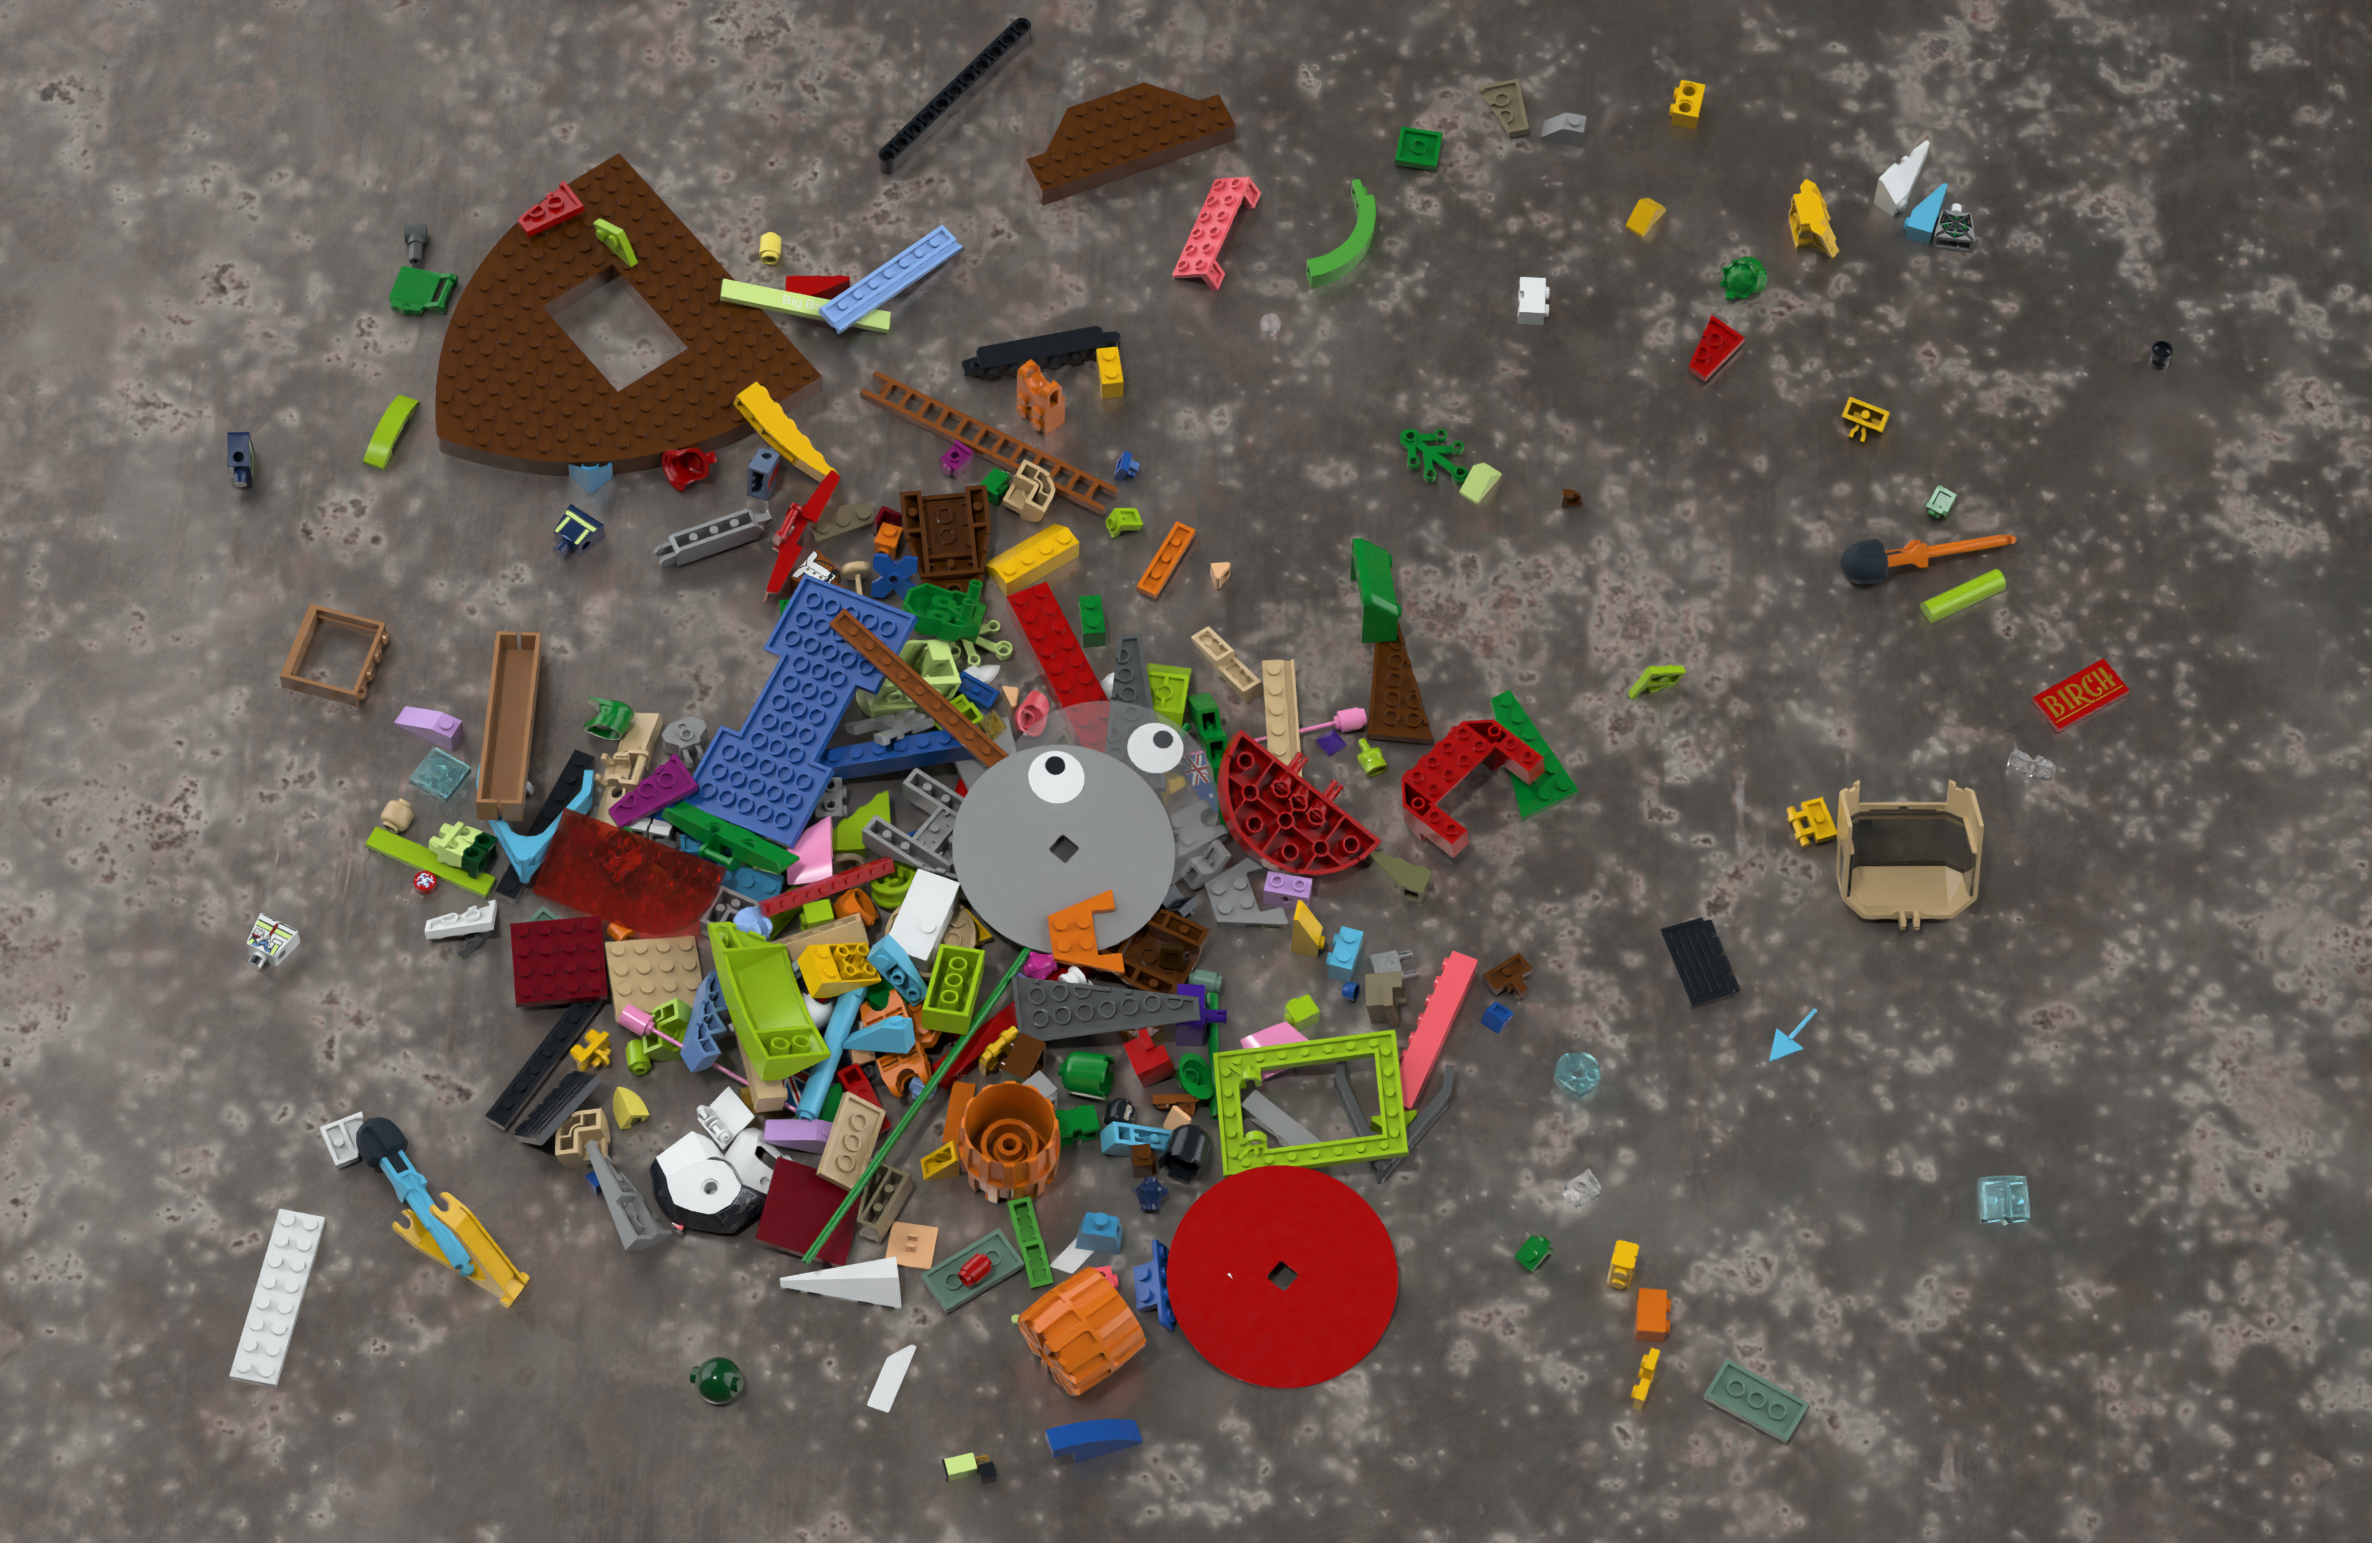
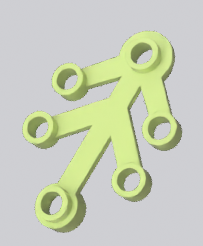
M996 620L989 621L988 624L982 625L979 635L986 633L990 635L999 634L1000 623ZM996 626L997 629H991L990 627ZM979 635L976 643L961 639L968 656V667L973 665L979 667L981 664V658L976 654L973 644L995 653V656L1002 661L1008 660L1012 656V645L1008 641H1000L996 644ZM955 642L948 643L951 652H958L955 655L952 654L953 660H958L961 657L960 647L956 646ZM971 660H977L976 663H972V662H970V661H971Z

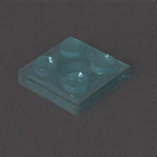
M434 746L408 780L409 784L447 804L472 770L467 764Z

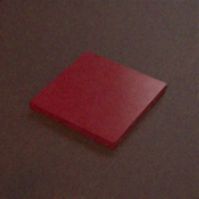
M777 1157L754 1242L804 1257L849 1192L817 1176L818 1169ZM864 1189L814 1257V1261L833 1267L845 1266Z

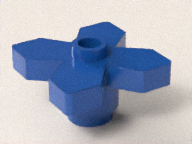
M875 553L873 569L881 576L872 581L871 596L884 598L894 589L901 600H904L908 589L916 586L908 577L917 572L918 557L904 556L900 561H892L888 554Z

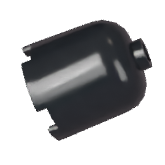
M1184 1124L1176 1127L1172 1131L1158 1161L1159 1168L1167 1170L1169 1172L1168 1177L1178 1182L1189 1183L1191 1179L1200 1181L1212 1150V1141L1208 1133L1198 1125Z

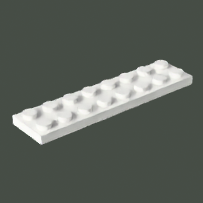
M279 1209L229 1375L230 1380L277 1388L326 1223L325 1217Z

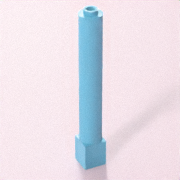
M869 986L839 995L823 1037L825 1044L831 1052V1056L813 1065L795 1112L800 1120L809 1119V1122H812V1119H818L844 1050L843 1043L849 1036L858 1009L864 1002Z

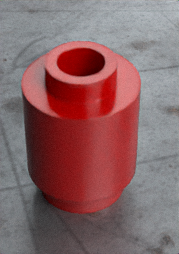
M976 1253L960 1267V1272L957 1273V1276L965 1286L969 1288L972 1285L976 1286L992 1271V1262L985 1254L980 1255Z

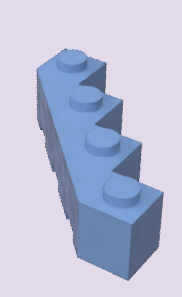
M717 970L710 971L697 988L680 1055L691 1073L710 1068L721 1054L716 1044L727 1031L722 1021L729 1014L720 986Z

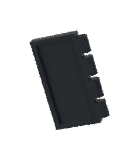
M1701 917L1660 929V937L1690 1009L1733 998L1734 993L1740 991L1735 975H1731L1733 970L1727 956H1723L1725 951L1719 937H1715L1717 932L1712 920L1704 921Z
M580 1071L568 1073L557 1084L558 1088H554L542 1100L543 1104H539L527 1116L528 1120H524L513 1131L514 1137L518 1142L543 1145L602 1082V1079L598 1074Z

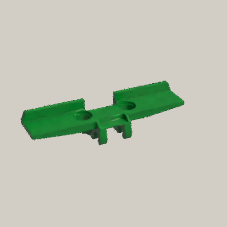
M684 801L672 809L669 807L665 808L662 813L663 819L693 838L704 842L698 851L700 858L708 857L726 866V870L729 872L741 867L743 861L779 874L800 860L799 856L759 838L758 835L717 818ZM729 847L732 850V857L729 858L720 853Z

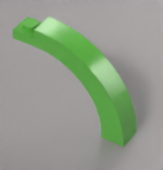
M1360 179L1352 180L1351 195L1358 216L1354 231L1334 251L1320 257L1307 259L1306 274L1311 289L1332 283L1349 273L1364 258L1372 243L1376 203L1374 194L1368 195L1366 186H1362Z

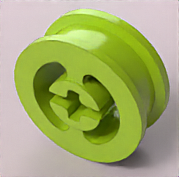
M894 860L893 864L896 872L869 881L872 888L871 895L873 901L885 908H898L902 906L917 872L916 867Z

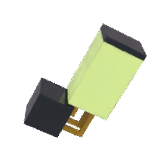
M972 1452L942 1459V1468L946 1482L977 1475V1469L981 1485L996 1482L997 1480L993 1461L989 1462L988 1454L974 1457ZM985 1460H986V1462H987V1463H983V1464H982V1463L976 1464V1462H981V1461H985Z

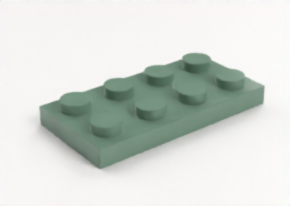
M998 1228L922 1273L921 1280L947 1314L1025 1267V1263ZM976 1253L980 1255L985 1254L992 1262V1271L976 1286L972 1285L970 1288L965 1286L957 1276V1273L960 1272V1267Z
M1727 1358L1703 1397L1708 1402L1787 1444L1809 1407L1808 1402Z

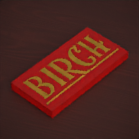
M2103 658L2032 698V702L2055 731L2059 733L2129 694L2130 690Z

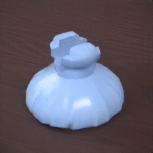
M746 907L735 915L733 921L737 925V929L746 933L751 930L765 936L766 941L769 940L773 926L769 917L762 915L760 908Z

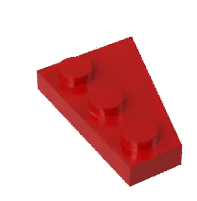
M565 181L559 184V188L555 192L550 191L545 196L546 199L543 202L535 204L517 219L518 225L528 238L585 212L584 205Z
M1711 314L1701 341L1689 364L1688 371L1706 382L1744 343L1745 337Z

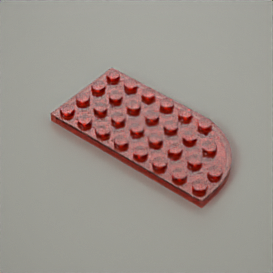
M564 808L532 892L591 915L601 916L604 920L633 931L650 935H663L685 929L707 912L718 895L727 868Z

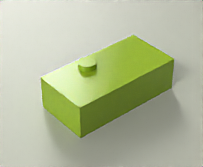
M940 944L922 1008L923 1029L962 1035L968 1034L984 973L985 950Z

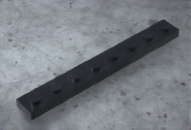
M576 749L574 750L526 837L543 833L577 796L583 785L584 770H591L596 762L594 756ZM510 863L498 884L495 896L516 904L527 883L524 884L519 881V876L512 863Z
M607 988V994L609 996L610 989ZM605 1000L574 1002L570 1005L487 1112L485 1119L504 1131L507 1129Z

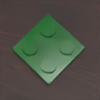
M1401 126L1394 165L1436 171L1443 133Z

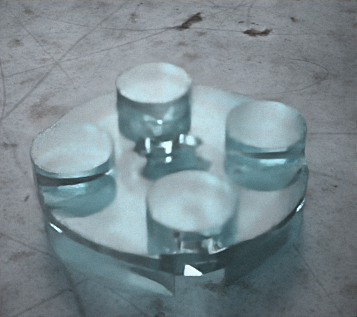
M1578 1052V1054L1566 1053L1557 1061L1554 1081L1563 1092L1574 1095L1576 1098H1582L1594 1091L1598 1086L1600 1080L1599 1065L1591 1055L1585 1052ZM1572 1071H1582V1077L1573 1076Z

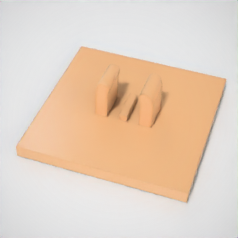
M893 1221L885 1258L896 1256L897 1266L922 1270L931 1269L939 1228Z

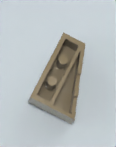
M869 1157L868 1165L871 1163L873 1158ZM883 1162L864 1187L863 1196L861 1197L857 1217L858 1230L861 1236L881 1243L913 1189L909 1173Z

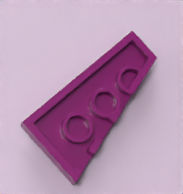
M676 753L669 757L670 760L656 768L655 773L648 779H643L635 790L628 792L608 809L609 816L619 830L698 790V785Z

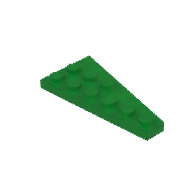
M1508 690L1491 698L1490 705L1494 720L1544 757V772L1531 785H1528L1508 770L1521 822L1578 795V788L1512 692Z

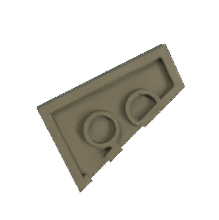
M1519 78L1478 86L1479 93L1509 137L1530 133Z
M870 503L825 506L817 523L809 522L807 526L816 545L819 546L873 527V520L876 515Z

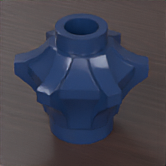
M1144 1177V1182H1141L1136 1187H1132V1192L1137 1196L1139 1204H1141V1210L1159 1211V1205H1161L1163 1197L1169 1192V1188L1163 1187L1156 1177Z

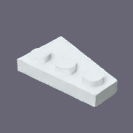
M496 899L489 901V906L477 909V906H472L468 908V911L460 915L450 913L427 920L425 927L426 940H440L455 935L461 937L469 933H486L493 930L498 908Z

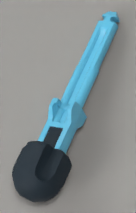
M383 1117L369 1118L356 1132V1145L360 1155L369 1167H375L384 1171L394 1186L402 1204L409 1203L455 1270L461 1269L459 1275L464 1277L472 1275L474 1273V1264L469 1265L472 1261L471 1257L451 1230L437 1220L429 1211V1207L432 1204L436 1206V1204L426 1191V1179L423 1175L417 1173L405 1155L408 1147L407 1139L391 1120Z

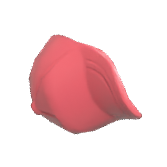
M1036 690L1031 691L1025 701L1017 708L1014 715V725L1020 734L1027 737H1036L1043 733L1049 712V701L1046 696Z

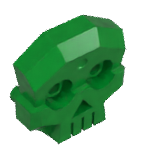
M970 580L967 593L956 590L949 591L929 583H924L908 589L903 601L902 610L917 616L919 620L914 630L920 635L937 636L936 640L948 643L955 642L959 638L976 643L987 607L979 600L983 583L979 580Z

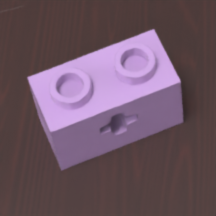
M1268 871L1264 887L1263 904L1296 909L1298 900H1301L1308 907L1312 879Z

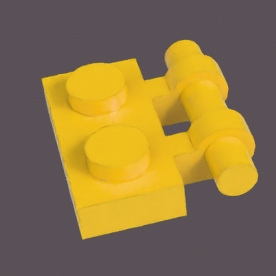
M1823 797L1802 802V811L1796 812L1794 806L1786 809L1788 822L1790 825H1793L1796 832L1794 834L1797 842H1800L1802 848L1810 846L1808 840L1810 837H1814L1816 844L1837 839V830ZM1806 820L1809 828L1804 829L1801 821Z
M1011 1026L1008 1030H1004L994 1044H989L985 1048V1052L980 1056L981 1059L979 1060V1072L984 1076H987L991 1071H996L1003 1058L1009 1056L1011 1042L1013 1039L1017 1040L1016 1034L1018 1030L1016 1027Z

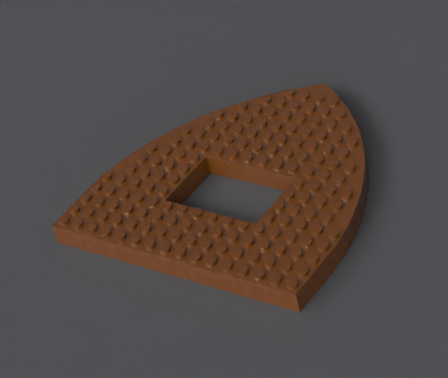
M618 153L567 184L584 205L585 212L529 238L520 228L518 222L515 223L492 248L472 276L454 310L440 354L435 399L438 447L442 453L495 468L538 475L569 476L568 465L581 467V464H584L586 467H594L599 464V467L612 463L613 475L632 473L662 467V456L667 450L678 449L680 451L687 448H699L705 454L729 446L756 433L757 431L733 404L736 396L756 381L760 386L767 389L770 398L782 407L783 413L786 414L822 391V375L761 308L720 300L723 279L735 281L733 277L623 156ZM600 218L623 229L638 263L630 267L605 243L601 242L595 234L596 228L593 223ZM612 279H615L680 352V354L620 391H617L552 318L553 315Z

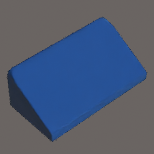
M962 671L959 675L962 683L954 697L956 698L963 693L970 703L973 702L980 712L988 715L999 697L1000 691Z

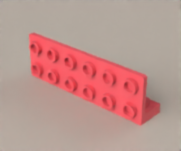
M1250 177L1214 180L1172 274L1174 278L1202 277L1211 290L1219 289L1225 273L1216 262V258L1241 202L1247 210L1254 209L1261 195V192Z

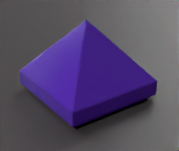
M1334 729L1316 739V743L1328 757L1347 746Z

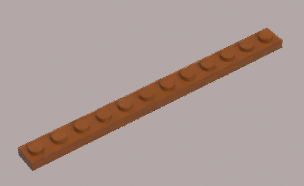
M845 608L829 623V627L988 769L1009 756Z

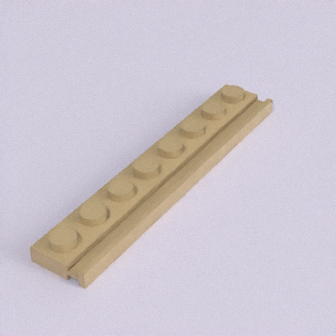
M1291 659V661L1265 660L1262 661L1267 749L1288 766L1296 753L1301 752L1294 659ZM1301 769V771L1298 773V775L1301 776V777H1302V769Z

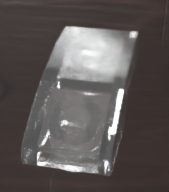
M2016 748L2010 754L2007 764L2022 774L2051 781L2054 778L2057 768L2047 758L2038 755L2032 760L2027 753L2021 752Z

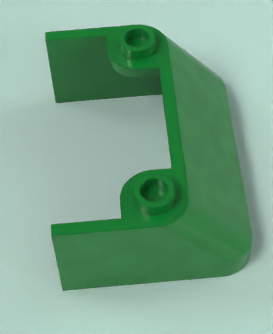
M1354 538L1351 544L1350 581L1357 580L1363 611L1361 643L1397 641L1398 617H1402L1401 604L1396 602L1390 570L1393 565L1392 555H1388L1387 550L1362 538Z

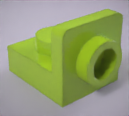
M1114 508L1106 519V526L1111 537L1117 538L1121 531H1140L1143 527V522L1137 508Z

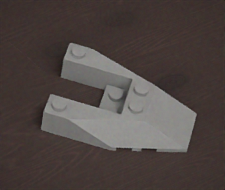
M915 768L902 783L903 797L931 814V816L915 835L910 837L875 814L862 830V844L881 856H888L893 860L958 879L952 855V837L956 816L964 797L918 768Z

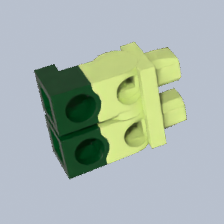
M460 821L455 826L444 823L439 831V837L443 839L433 836L429 840V850L437 853L438 862H445L450 866L460 867L468 871V876L474 879L478 878L486 866L498 854V837L469 826H464V823Z

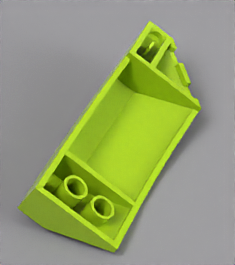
M731 922L708 923L707 929L717 975L730 1017L742 1046L761 1081L782 1080L830 1058L831 1052L817 1030L800 993L786 950L787 946L782 943L772 944L767 942L765 936L751 930L748 933L737 929L736 924Z

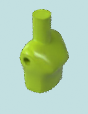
M1361 738L1358 744L1362 752L1357 755V760L1364 769L1366 776L1371 778L1386 772L1388 765L1384 760L1381 749L1379 747L1370 748L1366 738Z

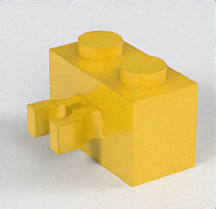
M1849 397L1842 414V418L1856 423V426L1850 431L1849 437L1853 438L1854 433L1859 430L1860 426H1863L1861 442H1865L1867 428L1883 434L1890 416V412L1853 397Z

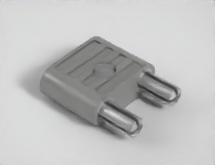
M1392 950L1369 955L1373 973L1401 971L1404 980L1418 977L1416 969L1403 972L1400 960L1413 957L1412 950L1402 952Z

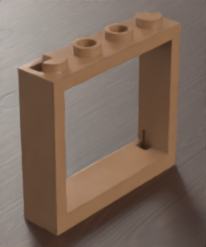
M309 604L280 674L282 688L358 707L360 700H363L366 696L368 681L373 679L375 663H379L381 659L382 646L388 642L389 633H387L386 623ZM318 623L375 637L353 691L296 676Z

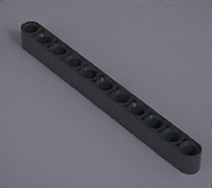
M1017 18L880 149L878 153V168L881 173L889 175L896 172L1030 42L1031 23L1028 19Z

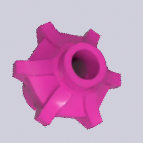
M1033 951L1029 952L1030 955L1026 964L1022 966L1027 978L1043 980L1053 971L1058 970L1056 962H1053L1052 953L1037 954Z

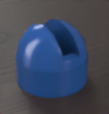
M1355 982L1345 983L1342 986L1343 997L1356 1001L1360 992V984Z

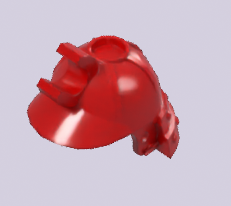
M687 448L680 451L678 449L667 450L662 456L663 473L675 489L683 491L687 484L708 476V464L717 462L715 451L704 454L699 448Z

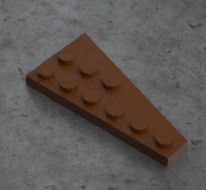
M1398 623L1397 641L1375 642L1367 738L1433 744L1434 739L1429 729V722L1423 709L1421 695L1415 675L1412 672L1410 658L1407 655L1404 638Z

